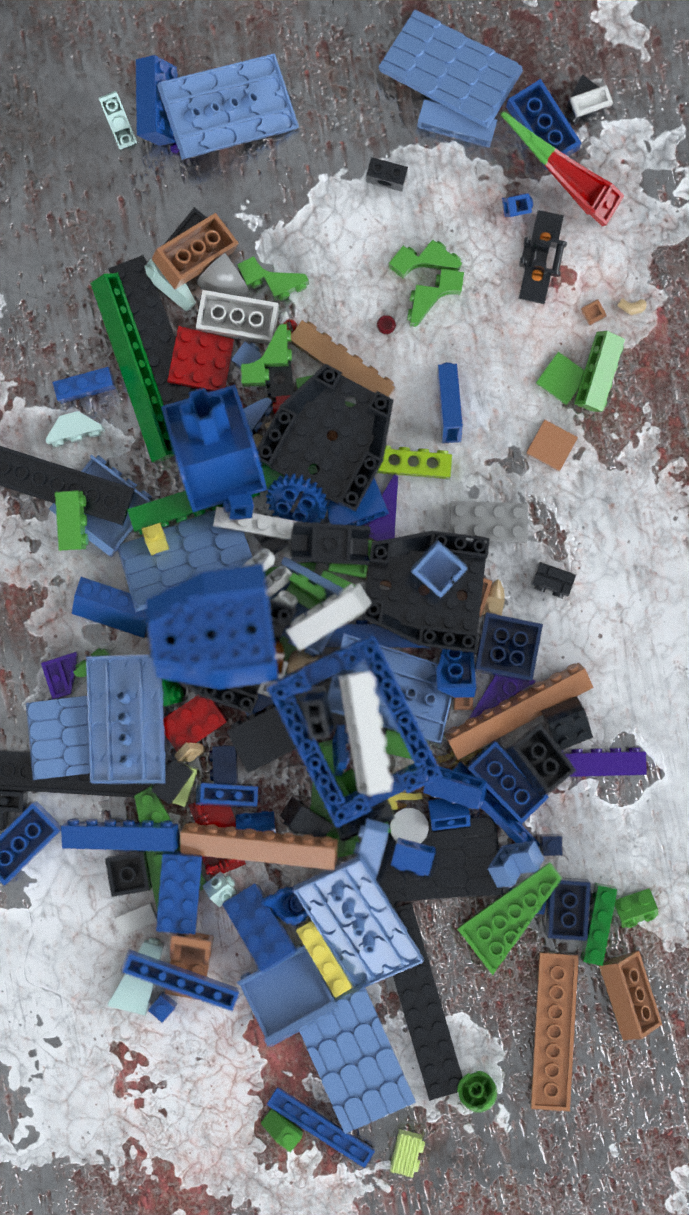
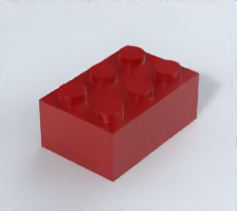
M197 695L163 718L164 734L178 752L185 743L199 742L227 723L228 720L215 701Z

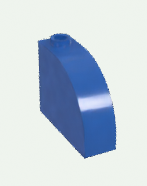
M375 477L356 512L330 500L328 504L330 524L362 526L389 514Z

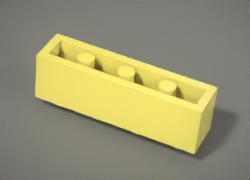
M311 918L298 925L296 932L334 997L336 998L351 989V982Z

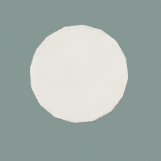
M413 808L398 811L390 824L391 835L397 842L399 837L422 843L429 830L425 815Z

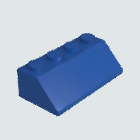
M84 577L80 578L74 595L72 614L145 638L148 629L147 610L144 609L136 612L130 593Z

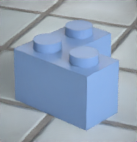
M535 841L503 845L489 865L488 870L497 888L511 887L516 883L521 873H534L538 871L544 858Z

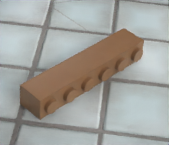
M302 320L292 333L290 343L320 365L328 364L341 371L344 377L375 393L379 391L390 397L395 391L394 382L386 376L382 378L378 375L379 371L371 365L369 367L362 363L363 360L355 354L353 356L347 352L348 349L342 344L338 343L336 345L331 341V336L325 332L322 334L316 330L317 327L310 321L306 323Z

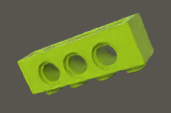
M386 445L384 460L377 473L450 479L452 454H448V451L437 450V453H431L429 449L422 448L418 449V451H410L408 447H399V450L391 449V446ZM390 456H397L399 463L392 465L388 459ZM415 457L418 460V465L410 466L408 459ZM427 460H436L437 467H428Z

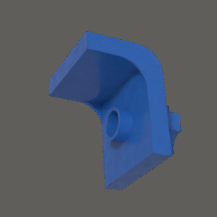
M236 385L208 393L203 388L190 392V398L161 406L179 471L193 512L222 504L223 501H227L228 495L246 494V491H250L252 495L267 490L256 446Z

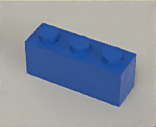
M109 367L52 382L57 401L61 404L116 389Z
M438 766L443 777L426 784L423 793L435 798L448 800L451 803L464 805L470 809L479 810L485 800L488 781Z
M206 783L196 785L195 805L257 807L258 787Z

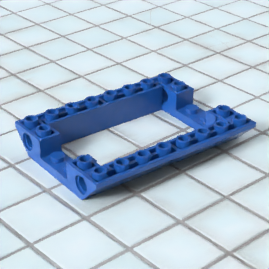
M375 635L338 649L283 676L267 687L336 828L372 811V806L405 790L408 794L443 777ZM365 660L369 671L375 677L376 685L414 763L391 774L393 785H391L392 791L366 795L359 793L357 790L344 796L316 738L310 739L306 718L294 694L298 692L303 693L311 689L312 685L345 669L348 671L358 666V663Z

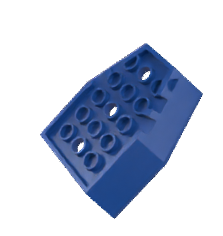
M263 564L203 571L146 599L147 622L157 678L217 689L278 681ZM250 623L257 626V631L253 634H249L245 630L246 626ZM208 629H214L217 632V636L214 639L206 637L205 632ZM173 634L176 636L177 641L170 645L166 643L165 637Z

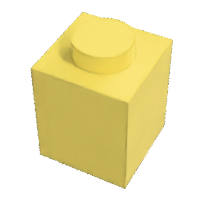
M160 523L142 528L144 539L151 555L169 550L166 536Z

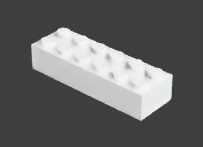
M371 672L340 675L338 678L358 792L372 795L392 791L391 785H393L391 774L388 773L387 767L389 765V757L385 754L384 749L386 739L381 732L383 721L381 715L378 714L377 708L379 706V698L375 695L374 691L376 686L375 677Z

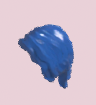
M293 886L279 889L276 893L261 899V904L272 908L274 915L286 924L295 926L305 921L309 916L294 893Z

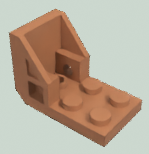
M197 932L195 934L173 933L170 943V964L207 977L214 935ZM165 989V994L195 999L176 991Z

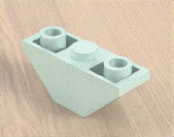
M117 91L99 97L119 149L121 150L136 144V138Z
M76 411L58 417L46 438V443L53 447H59L69 440L71 442H78L83 440L82 437L90 436V438L100 436L101 432H104L105 429L98 422Z

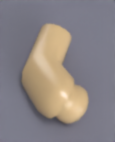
M622 298L617 306L629 315H635L645 311L647 303L643 299L629 303Z

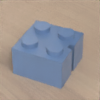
M438 539L411 568L412 573L440 597L453 585L452 580L449 578L452 576V579L456 582L467 570L466 564Z

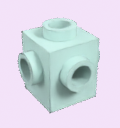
M221 871L203 885L208 897L218 907H221L224 902L237 894L234 888L236 884L229 875L226 877Z

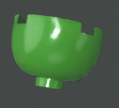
M476 1071V1073L472 1074L468 1073L459 1082V1099L468 1110L475 1113L485 1112L495 1104L497 1087L494 1080L487 1073L482 1071Z

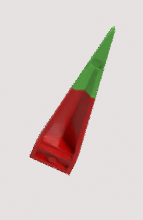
M501 112V116L587 215L590 214L602 227L607 226L625 195L613 183L566 156L506 112Z

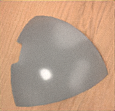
M226 253L216 259L201 274L197 281V285L206 291L241 297L250 293L247 285Z

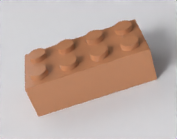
M214 213L156 249L152 261L176 290L204 272L224 253L227 256L231 255L239 243L219 216Z

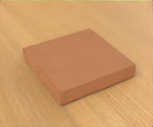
M544 419L526 454L560 471L578 437Z

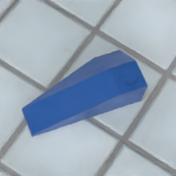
M443 649L436 670L437 690L455 698L475 697L474 653Z

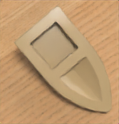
M499 579L491 585L482 615H485L487 612L502 616L505 600L504 588Z
M185 743L175 754V757L178 761L191 762L197 756L204 754L206 749L204 745L199 743Z

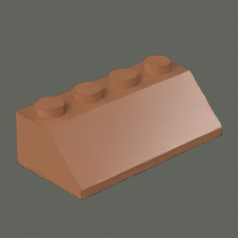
M634 951L604 962L603 966H600V970L622 1039L635 1040L644 1038L660 1027L662 1021L640 952Z

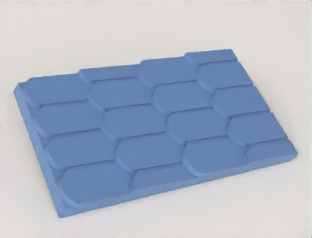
M417 10L413 11L411 17L392 44L393 46H391L384 60L379 65L380 72L487 129L523 72L522 66L518 65L517 62L465 37L464 34L441 24L440 21Z
M275 53L162 81L157 84L182 160L289 132L299 127Z
M212 510L206 512L205 515L163 529L169 550L151 555L144 537L120 545L118 547V554L135 611L138 612L146 609V599L203 571L243 566L252 558L244 532L213 527L216 511Z
M343 634L340 649L361 639ZM379 645L425 740L441 745L452 696L437 690L436 670L438 663ZM365 660L358 663V666L348 671L345 669L333 675L328 694L331 712L345 715L338 676L356 672H370ZM376 685L374 691L375 695L379 698V706L377 708L378 714L381 715L383 721L381 727L399 732Z
M149 655L86 656L90 782L93 784H164L162 678H157L153 659Z
M87 696L26 703L33 780L89 774Z
M361 855L337 865L334 870H326L293 886L294 893L353 987L363 983L365 987L423 963V957L418 947L390 905L388 898L376 882V878Z
M364 983L344 992L336 998L333 997L339 1010L299 1031L345 1134L416 1103Z

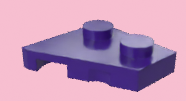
M77 652L41 663L52 700L72 694L75 678L73 671L76 670Z

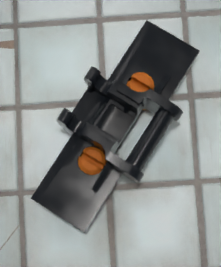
M542 210L537 211L531 240L529 237L524 238L523 253L519 261V266L525 268L518 299L545 305L551 276L560 277L561 272L559 270L564 247L567 246L566 241L559 240L564 215ZM550 247L556 248L552 269L546 268Z

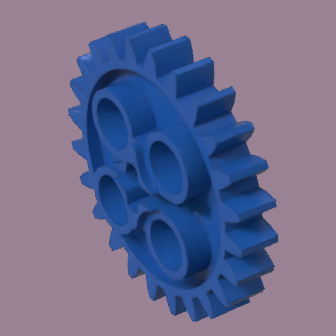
M286 474L284 479L279 476L278 480H274L272 485H270L266 495L268 498L266 503L270 504L268 510H274L273 516L278 515L282 519L309 523H321L328 509L326 506L328 500H325L326 494H320L322 488H316V482L311 484L310 478L305 481L303 480V475L297 478L295 474L291 478ZM300 491H303L304 493L295 511L291 513L290 510L292 509L293 504L295 503Z

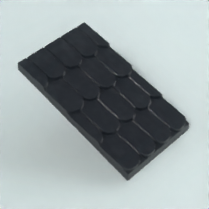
M491 817L470 818V826L432 831L431 822L428 821L429 830L421 844L436 847L429 876H419L410 870L401 871L391 865L397 842L392 837L391 832L388 833L376 882L388 898L389 903L503 895V887L497 888L488 870L489 865L499 851L497 824Z

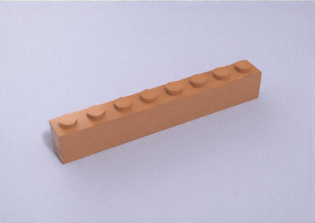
M579 662L577 664L574 663L560 673L552 674L550 678L543 682L535 683L528 690L518 692L511 699L501 701L494 708L484 710L479 716L467 719L462 725L450 728L444 736L452 753L458 760L542 715V710L579 696L594 687L586 669Z
M188 823L184 825L180 832V853L334 870L338 858V840L331 837L318 838L311 835L299 836L292 833L280 834L273 831L261 832L254 829L242 830L235 827L223 828L216 825L204 826L197 823Z

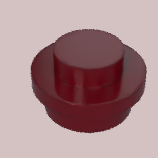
M384 315L377 321V329L382 334H391L396 328L394 318L389 315Z

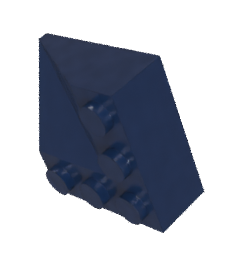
M486 612L483 617L475 658V672L533 681L543 624Z

